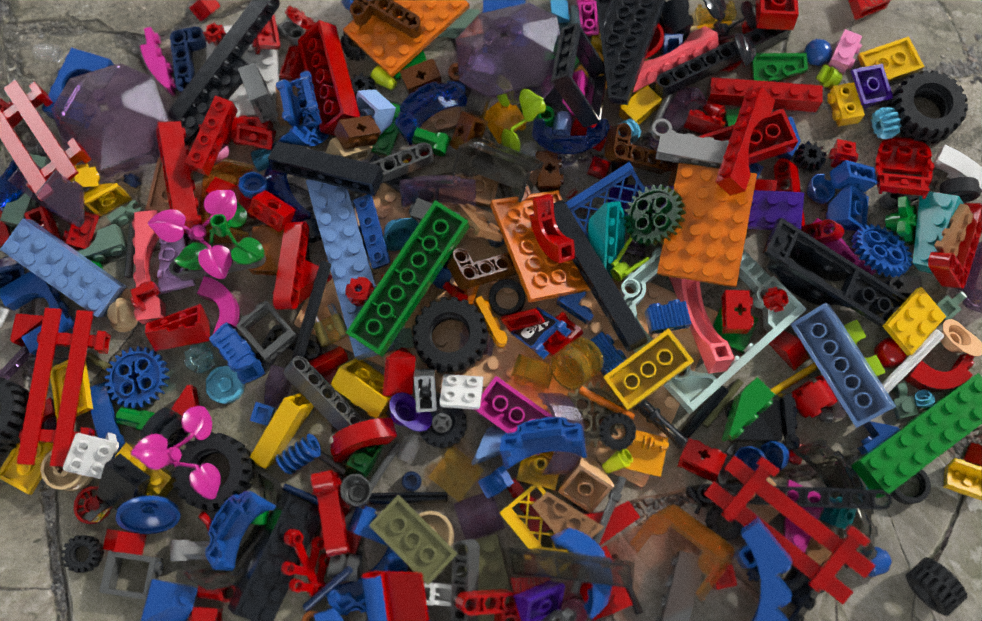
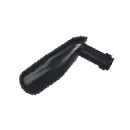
M690 486L686 489V492L694 502L698 503L694 511L698 515L701 507H704V502L700 500L694 488Z

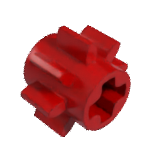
M215 22L206 25V31L203 32L208 44L213 43L215 46L221 42L227 33L224 31L225 29L222 24L218 26Z
M777 287L769 288L768 292L765 293L766 295L763 296L765 307L774 310V312L783 311V307L789 301L786 291Z

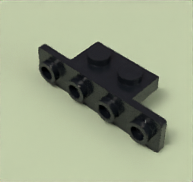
M798 569L795 571L790 580L794 579L798 575ZM808 577L801 587L791 590L792 597L790 598V603L797 608L788 619L789 621H804L807 611H811L816 604L815 599L820 593L822 594L825 591L817 592L809 585L811 579Z

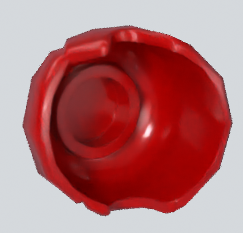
M892 337L885 338L874 348V355H877L884 368H896L907 358V355Z

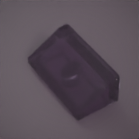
M25 344L0 369V377L9 380L28 360L29 356L33 355L28 351Z

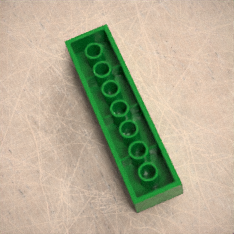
M435 200L346 333L383 357L469 229L468 220Z
M977 373L970 377L965 383L951 390L931 407H928L901 427L896 433L851 464V467L869 489H880L890 494L982 424V376ZM881 493L876 495V498L879 499L885 495Z

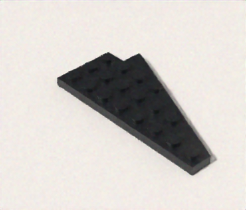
M596 0L610 103L628 105L667 0Z

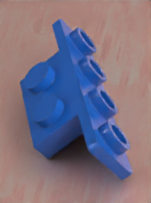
M367 194L354 199L360 223L359 228L364 237V246L368 252L372 268L378 269L390 264L391 261L372 195Z

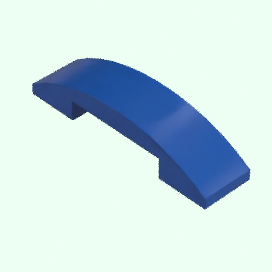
M106 381L90 387L93 404L91 414L98 438L105 439L107 433L116 434L117 442H119L117 454L124 446L125 439L120 434L118 424L116 423L111 402L112 395L107 393L111 388L105 386L108 383Z

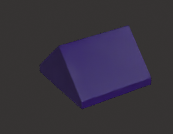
M883 64L851 70L856 90L864 109L893 98Z
M549 580L515 595L514 599L521 621H542L548 618L549 614L554 610H561L565 585L561 582Z

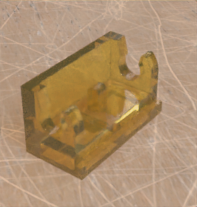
M729 0L724 11L726 16L721 22L734 21L737 15L734 1ZM701 4L697 5L698 8H695L698 25L712 24L718 21L711 16L707 8H702Z

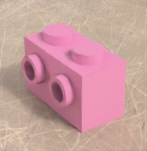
M845 29L836 44L827 66H833L838 69L843 76L847 68L851 69L856 60L853 56L854 54L857 55L861 49L862 44H860L862 36Z

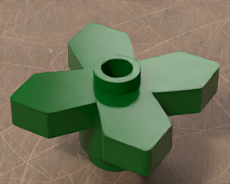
M907 196L898 197L899 212L886 215V228L893 232L897 231L900 237L904 236L905 242L908 245L915 244L917 208L914 205H910V200Z

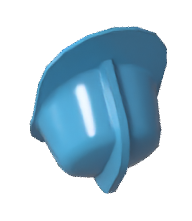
M398 218L388 222L383 230L387 250H401L418 226V221L412 218Z

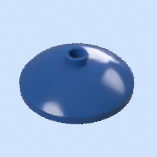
M146 495L132 498L123 503L116 511V522L121 528L133 533L155 534L173 528L179 522L181 513L179 507L171 500L161 496Z

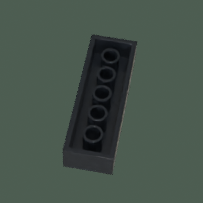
M282 492L227 607L232 614L250 621H274L288 592L289 583L295 577V574H283L281 567L286 561L292 562L297 566L301 564L294 547L285 544L284 535L289 529L301 531L304 537L302 544L305 551H307L321 521L319 507Z

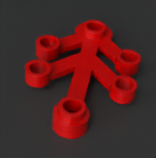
M289 529L284 535V542L286 545L294 547L302 566L286 561L283 563L281 571L286 575L298 574L307 576L309 583H303L299 579H292L289 583V589L297 593L306 591L312 597L326 585L324 577L331 557H328L326 553L320 555V565L316 575L315 567L319 551L325 547L324 538L314 537L312 539V549L308 558L302 544L303 534L299 530Z

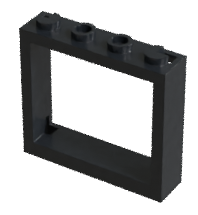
M577 22L561 28L551 82L584 128L598 124L601 121L607 80L603 61ZM576 56L589 75L586 97L572 78Z

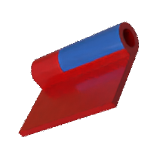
M370 571L362 575L368 621H429L422 572Z

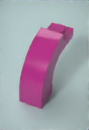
M204 276L197 294L205 300L217 303L219 307V319L213 334L226 322L233 328L238 329L236 325L240 320V309L236 298L223 284Z

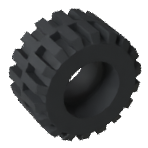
M923 558L905 576L913 592L928 607L939 614L949 616L968 597L966 590L957 577L945 566L931 558Z

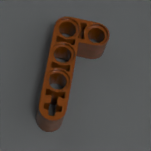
M354 0L349 7L353 21L357 25L366 24L375 15L412 38L419 37L423 32L419 16L393 0Z
M621 123L608 129L605 157L609 161L623 165L630 162L634 168L657 174L670 172L676 168L677 164L675 162L655 159L657 151L630 144L631 128L628 124Z
M457 248L453 251L447 262L452 277L458 287L462 289L473 288L517 274L509 252L473 262L465 249Z

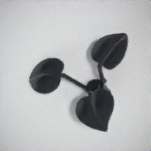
M703 0L711 16L718 20L711 29L718 33V41L734 38L743 68L748 66L756 56V49L752 40L747 36L744 37L742 33L728 35L732 27L745 20L750 29H756L755 5L750 1H744L740 7L744 17L728 26L726 23H721L726 16L724 13L727 8L725 1Z

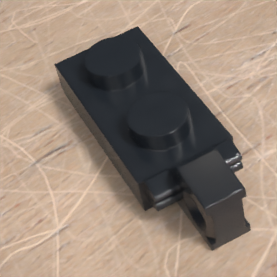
M779 393L778 399L780 400L781 427L784 434V443L788 450L800 447V438L797 437L795 431L798 428V422L796 417H794L793 411L796 408V402L792 394Z

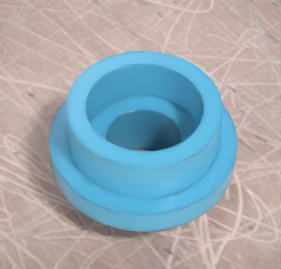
M920 390L915 393L914 400L917 407L928 408L935 403V397L930 391Z

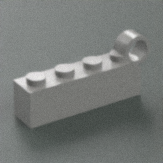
M658 119L653 123L651 134L654 139L659 141L655 159L720 168L729 143L728 140L718 141L711 137L701 138L690 133H676L671 130V123L666 119ZM663 126L667 129V132L661 134L655 128Z

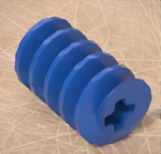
M307 434V439L301 438L300 442L297 441L294 443V446H289L288 451L283 450L282 455H276V462L285 473L292 475L296 470H300L303 466H306L321 455V447L315 436Z

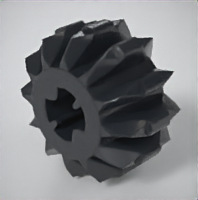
M361 72L359 76L354 74V78H350L355 99L357 91L376 89L375 81L371 79L369 74L364 76Z
M808 141L805 144H800L798 149H796L794 153L796 157L793 162L798 163L797 168H803V173L807 170L810 173H814L815 170H820L822 165L826 163L827 159L825 157L827 152H823V146L818 147L817 142H814L812 145Z

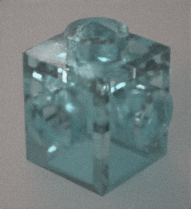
M202 344L193 345L188 351L184 352L186 367L197 374L207 372L210 368L215 367L213 361L215 357L212 350Z

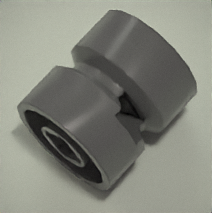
M345 554L332 556L328 567V578L333 579L344 568L350 566L353 569V573L345 580L358 582L362 568V555L350 554L346 557Z

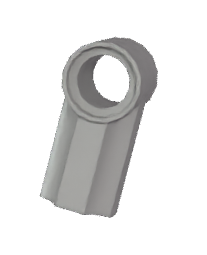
M171 540L170 561L207 559L205 548L210 542Z

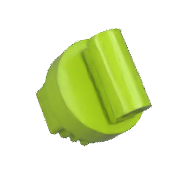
M824 64L815 79L820 81L822 86L832 89L833 86L839 85L843 78L842 73L838 69Z

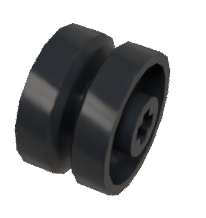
M165 407L157 411L147 421L138 439L141 441L149 435L159 434L167 440L168 449L187 438L189 433L182 427V418H177L175 412Z

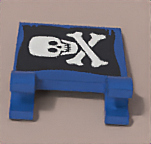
M537 307L545 322L514 330L511 334L544 359L549 353L542 344L557 330L565 337L571 333V330L566 327L567 324L564 321H559Z

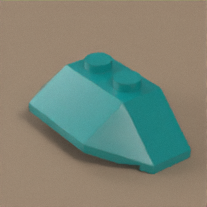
M619 201L604 203L589 219L588 241L611 278H613L610 274V270L613 268L611 263L617 258L625 245L626 227L624 224L626 220L623 219L625 213Z

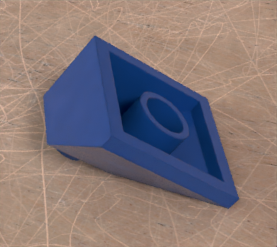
M847 184L828 204L826 220L830 219L843 226L844 230L857 231L861 226L867 225L869 196L853 184Z
M151 579L141 621H186L193 609L198 588L188 584Z

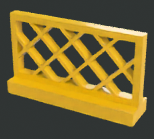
M536 482L510 505L505 507L500 512V515L531 553L549 555L546 550L552 551L553 557L536 555L534 557L550 576H557L554 552H567L566 557H569L568 550L555 549L554 544L552 548H544L540 544L541 535L553 536L555 533L541 532L543 520L541 516H528L529 504L535 503L529 501L530 493L536 487L542 496L547 493ZM527 496V501H521ZM518 503L527 504L526 516L517 515L512 508ZM520 518H526L525 524ZM528 519L540 520L539 532H533L527 528ZM533 534H538L539 539L537 540ZM566 559L565 563L560 567L558 566L559 573L574 560Z

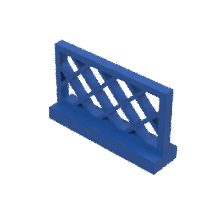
M630 162L566 202L587 239L586 226L589 223L590 210H598V208L591 207L594 198H603V204L606 203V199L627 204L629 201L620 200L622 189L633 191L632 196H635V193L639 191L637 190L638 185L641 189L640 191L642 193L645 192V187L633 170ZM630 175L636 181L634 189L623 187L625 179ZM611 187L620 188L618 199L607 197L608 190ZM580 207L588 209L586 220L578 218L574 211Z

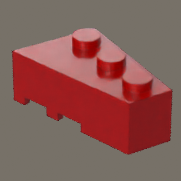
M198 304L146 323L145 335L154 351L210 341V321L202 305Z

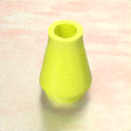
M376 66L370 75L375 83L391 91L398 83L380 66Z
M627 449L618 450L602 464V468L607 474H610L611 472L629 467L630 463L633 462L632 455Z

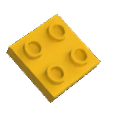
M544 452L521 460L516 480L530 485L538 482L542 488L555 491L564 452Z

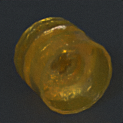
M576 338L551 358V373L561 386L570 390L580 389L601 371L604 363L603 355L592 341L586 338Z

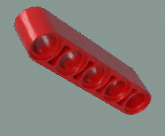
M305 221L288 222L284 226L273 295V305L276 310L297 309L299 304L309 237V226Z

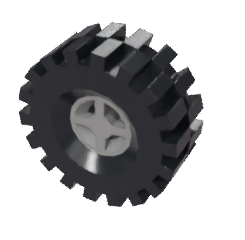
M436 398L437 411H430L432 424L426 431H421L419 434L433 448H452L455 444L458 445L461 442L460 440L464 438L467 431V418L462 408L441 407L440 399Z

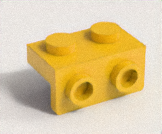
M952 459L944 467L943 487L982 501V466L965 462L962 459Z

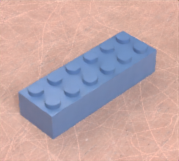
M23 218L0 249L87 311H93V315L97 318L106 316L110 304L116 301L127 287L30 219Z
M824 303L790 324L856 428L896 407L830 304Z

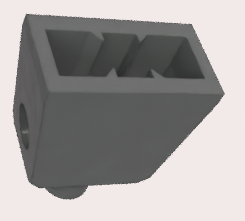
M435 368L415 369L416 412L437 411ZM429 396L430 399L423 400L422 397Z

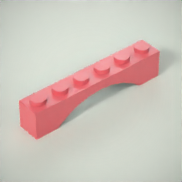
M703 26L691 32L683 44L673 51L658 58L644 61L633 92L655 82L661 73L719 47L718 33Z
M157 210L134 212V219L132 220V226L135 230V237H133V245L135 247L133 262L136 272H134L133 278L136 287L143 282H151L150 261L153 250L160 238L148 226V222L159 213ZM158 295L143 300L146 307L145 311L142 312L138 308L134 309L135 318L143 325L166 316V304Z
M669 277L677 298L680 302L686 301L691 320L689 328L708 374L727 371L735 358L728 342L716 332L708 318L702 299L700 282Z

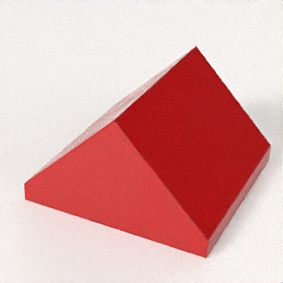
M401 347L386 357L383 396H393L401 392L411 395L413 392L416 357L406 348Z

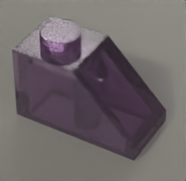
M271 365L265 382L264 404L278 409L283 399L288 397L292 383L284 375L285 368Z

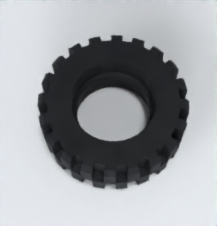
M928 70L920 71L919 73L915 72L904 79L893 93V98L888 102V107L894 108L895 112L899 113L898 117L901 119L900 124L902 125L899 129L903 135L902 138L922 141L927 145L930 143L937 144L947 139L962 124L968 111V103H965L967 96L963 94L964 89L962 86H958L956 84L957 81L954 78L950 79L947 74H939V71L933 70L928 73ZM921 97L932 101L939 109L940 118L933 119L922 115L915 107L914 98Z
M446 297L440 298L441 301L437 303L433 300L430 302L431 306L428 308L424 306L421 309L422 314L417 315L415 318L416 324L412 328V340L422 362L426 363L429 368H435L438 373L448 372V374L455 375V372L458 371L460 373L466 372L465 369L473 368L475 363L482 359L483 352L487 348L488 333L482 313L478 312V308L475 305H469V301L465 299L459 301L458 297H452L451 300H447ZM447 320L462 322L469 332V338L465 346L455 352L440 351L432 341L434 329L440 323Z
M0 377V454L6 453L7 450L11 451L17 447V443L20 444L19 433L23 429L29 391L23 388V386Z
M211 432L204 440H198L194 437L195 441L189 440L185 443L186 448L184 450L180 449L181 458L179 462L196 464L200 467L208 456L220 453L227 457L230 464L228 479L218 489L217 495L213 500L204 498L191 486L189 475L195 470L194 468L177 466L176 470L172 471V478H176V482L173 483L174 488L180 491L178 492L179 497L185 499L186 503L190 506L208 511H216L232 495H239L246 491V489H251L252 483H250V479L255 476V472L252 471V467L255 466L254 460L250 459L251 453L245 449V445L235 438L223 433L215 434Z

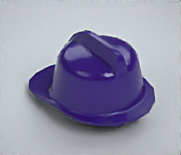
M401 392L391 397L389 408L394 423L418 432L426 431L431 426L432 415L430 411L416 412V400L412 396Z

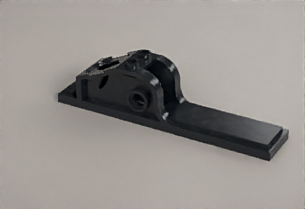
M783 218L776 220L762 251L764 255L770 258L767 269L772 274H775L789 291L805 301L819 306L828 303L830 306L841 305L848 307L884 329V323L904 303L907 297ZM825 280H845L840 290L829 285Z

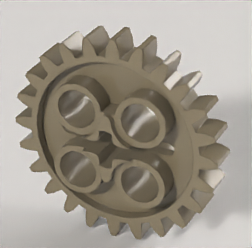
M590 381L588 387H585L620 407L623 405L622 402H617V395H612L614 392L612 389L609 392L607 391V384L600 388V383L597 382L596 386L593 387ZM574 387L575 394L571 392L567 394L570 400H563L567 406H561V410L566 413L560 417L567 418V421L572 424L579 423L580 420H586L589 423V428L583 429L586 446L590 444V441H593L595 447H597L598 441L604 445L600 439V425L598 422L600 419L615 412L607 408H600L594 402V413H598L595 416L596 431L594 432L592 429V416L588 415L591 411L590 399L579 394V389ZM580 400L585 401L587 408L579 409L577 402ZM619 423L613 424L610 428V435L618 436L619 433L616 428L622 429L623 426Z

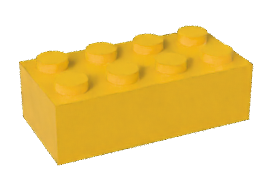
M667 329L603 378L629 411L692 365L694 360L670 329Z

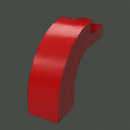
M546 194L533 198L534 214L530 215V221L535 238L543 252L551 260L559 264L574 259V240L566 237L557 226L554 215L553 195Z
M965 352L961 353L948 372L937 371L921 360L903 380L920 390L944 392L965 383L973 375L968 370L974 365L975 361L973 359L975 356Z
M392 418L362 421L335 433L332 436L333 442L330 444L334 463L342 462L351 453L360 448L371 445H388L397 437Z

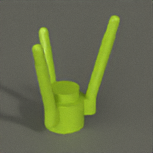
M631 236L626 241L617 258L611 263L613 268L610 270V274L619 282L650 259L646 257L632 266H629L626 262H619L632 241Z

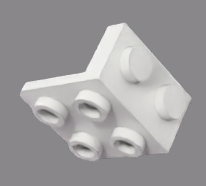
M444 374L440 406L479 409L481 395L483 394V377Z
M77 433L63 464V470L101 479L105 463L111 460L113 454H116L119 442H117L116 434L107 433L106 438L102 439Z

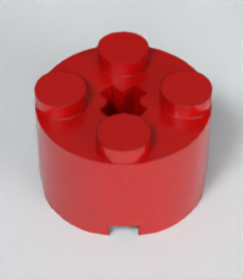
M823 375L815 377L816 382L813 383L809 380L791 392L796 402V409L802 417L807 418L810 416L813 418L822 412L821 408L824 406L830 407L838 402L836 395Z

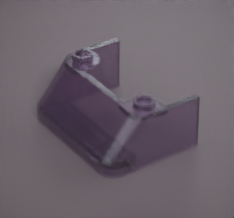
M19 168L8 179L10 183L55 216L78 228L84 224V192L82 191L84 187L74 180L71 182L55 170L35 194L27 187L26 183L28 181Z

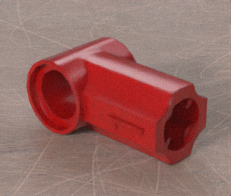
M201 579L200 584L206 588L231 584L232 586L229 587L233 588L234 592L238 584L233 585L232 583ZM198 584L197 597L223 602H230L232 597L229 598L226 594L229 587L205 589Z

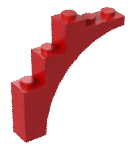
M514 478V483L507 489L513 499L518 498L525 492L524 488ZM530 495L529 501L536 502L537 500ZM527 496L521 501H527ZM629 500L614 508L599 546L640 518ZM521 503L519 508L526 516L527 504ZM529 504V516L540 517L533 508V504ZM603 512L584 515L599 523ZM528 519L527 528L530 531L539 532L540 520ZM542 520L541 532L546 533L551 528ZM533 534L536 539L539 538L538 534Z

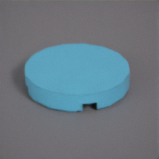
M229 366L215 368L206 378V393L210 399L219 404L233 403L244 392L245 384L240 382L237 378V373L233 372Z

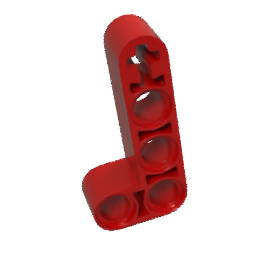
M333 470L311 474L312 488L318 498L326 554L328 557L349 553V542L338 476Z

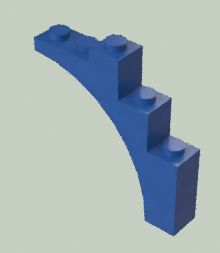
M757 517L741 529V535L751 548L757 562L761 580L758 606L751 621H789L778 607L786 606L791 601L792 593L778 573L784 574L791 568L792 559Z

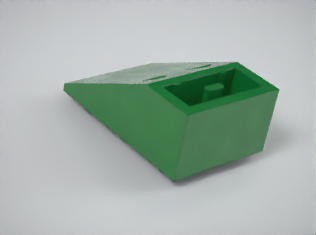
M758 377L734 397L721 439L723 442L728 439L730 441L736 439L744 431L743 426L747 427L759 417L756 414L757 412L760 414L773 403L771 399L775 394Z

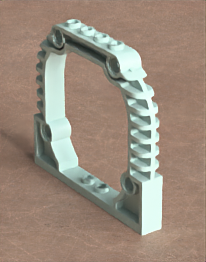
M660 247L651 254L653 257L638 267L634 273L632 271L624 278V282L619 290L639 324L636 306L639 305L645 296L646 285L658 276L657 271L662 251ZM744 249L739 277L754 292L752 296L753 304L757 308L762 309L763 328L768 334L755 345L750 343L743 350L745 354L741 358L737 355L731 367L717 379L712 374L691 371V366L684 370L683 376L677 375L663 385L689 414L807 310L774 275L770 277ZM626 287L632 288V289L634 290V293H633V294L627 293V292L625 291V288H626ZM777 287L786 291L789 301L783 307V311L774 312V310L765 307L760 294L766 295L765 293L768 292L769 288ZM641 324L640 326L647 337V343L634 349L635 353L653 340Z

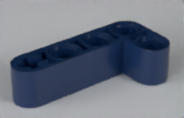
M200 27L175 30L170 35L175 82L180 93L183 92L187 87L186 84H189L195 76L192 51L206 48V38Z

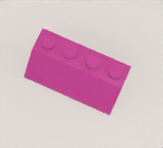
M497 376L494 377L481 395L480 408L474 409L506 433L515 432L518 429V425L527 421L554 417Z

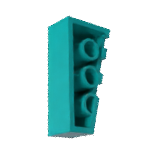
M930 191L926 199H922V196H919L912 262L918 271L933 274L929 269L928 259L931 252H937L934 244L937 240L941 241L943 239L942 232L944 228H950V219L960 204H964L959 196Z

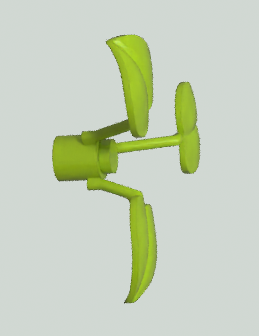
M498 75L496 94L501 105L507 107L510 105V101L512 103H520L521 110L523 111L524 119L512 126L510 130L507 128L503 129L501 136L503 149L508 148L516 160L520 153V140L517 134L514 133V130L526 121H533L537 114L544 113L546 105L543 100L544 98L534 94L529 89H523L520 92L519 100L514 99V90L511 83L504 76Z

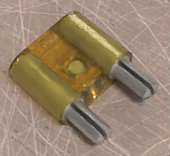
M331 303V306H327L331 316L320 321L317 315L313 326L321 347L328 346L348 336L342 315L337 313L333 303Z

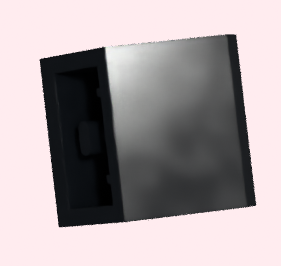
M688 0L667 1L659 20L664 34H683V42L688 38L690 29L693 26V17L689 15Z

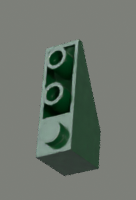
M371 445L356 450L346 464L344 476L360 474L367 478L385 445Z

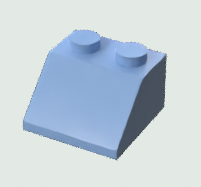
M376 89L357 91L356 102L360 117L371 115L382 133L392 124L396 107Z

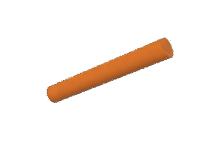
M583 386L580 387L579 394L615 413L626 414L632 420L634 419L635 414Z

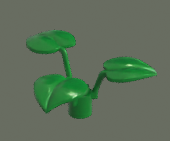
M237 201L236 213L231 220L227 221L226 217L222 214H216L210 219L213 229L210 230L209 244L211 247L213 246L214 234L219 237L228 235L236 246L231 251L233 261L240 265H249L264 258L265 252L258 240L246 237L240 243H237L231 234L230 227L234 229L240 228L248 219L246 210ZM192 243L186 246L174 261L185 269H202L198 261V255L200 251L207 249V247L202 243Z

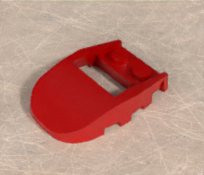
M893 137L883 140L878 148L875 165L878 193L890 192L922 196V199H926L934 170V163L931 161L932 153L929 146L922 141H915L910 138ZM882 171L921 175V177L882 173Z

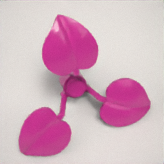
M216 190L209 193L204 200V208L207 213L212 215L204 224L194 225L191 229L184 226L186 218L184 214L177 210L170 209L159 212L149 220L148 226L152 228L160 239L172 243L180 240L184 235L183 229H185L191 240L200 241V243L208 248L200 251L198 255V261L202 269L212 277L218 279L226 277L232 264L230 250L223 245L211 247L203 238L207 233L205 227L210 223V219L214 215L222 214L226 217L227 221L234 217L237 209V199L232 190Z
M191 407L184 412L181 419L182 427L191 434L179 444L167 449V440L162 435L152 434L143 438L132 449L130 454L150 469L158 470L172 464L175 467L194 468L195 470L189 475L190 484L193 489L204 498L213 500L216 497L220 486V473L214 465L204 463L199 467L196 464L179 462L181 458L179 448L191 440L193 436L198 440H204L212 431V419L205 407Z

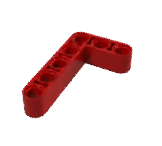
M779 159L774 165L777 191L801 192L797 166L787 159ZM803 211L801 230L811 236L815 232L813 238L822 244L837 241L843 237V226L830 219L805 225ZM834 227L833 232L829 234L830 229Z
M964 203L969 206L971 213H973V219L965 229L966 235L964 240L960 241L957 257L954 253H930L928 259L929 269L942 287L963 289L966 285L982 233V203Z
M507 589L462 592L456 597L455 604L457 609L467 615L494 614V621H506L507 618L510 619L509 621H520V615L514 596L517 594ZM509 596V602L505 605V599ZM490 597L489 605L485 606L486 599ZM470 599L469 607L465 608L466 601Z

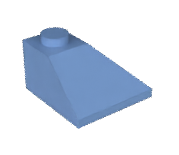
M497 426L486 429V433L482 436L471 462L474 466L500 456L501 437L506 432L497 428Z

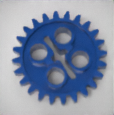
M865 224L852 236L851 242L854 243L852 248L857 249L854 253L860 255L859 260H864L865 266H871V271L876 269L879 275L883 272L885 277L890 274L894 278L896 275L898 277L902 274L904 275L912 266L911 262L913 259L910 257L912 253L908 252L909 247L904 246L905 241H900V236H894L893 231L888 232L886 227L881 229L878 224L876 227L873 224L869 226Z
M137 346L135 351L129 347V353L122 350V357L115 355L117 361H110L113 367L106 369L110 372V375L104 376V378L110 382L106 383L105 386L111 388L107 393L113 395L111 399L117 401V404L124 405L126 408L131 406L133 409H138V406L145 408L146 402L153 405V398L158 401L160 400L158 393L165 394L162 387H168L164 380L170 379V377L165 375V373L169 372V369L164 367L167 362L162 360L163 357L159 354L157 355L156 351H150L147 347L142 349ZM148 362L147 368L142 370L143 364ZM129 367L128 373L124 375V370ZM151 380V386L146 388V383ZM132 385V391L127 394V388Z

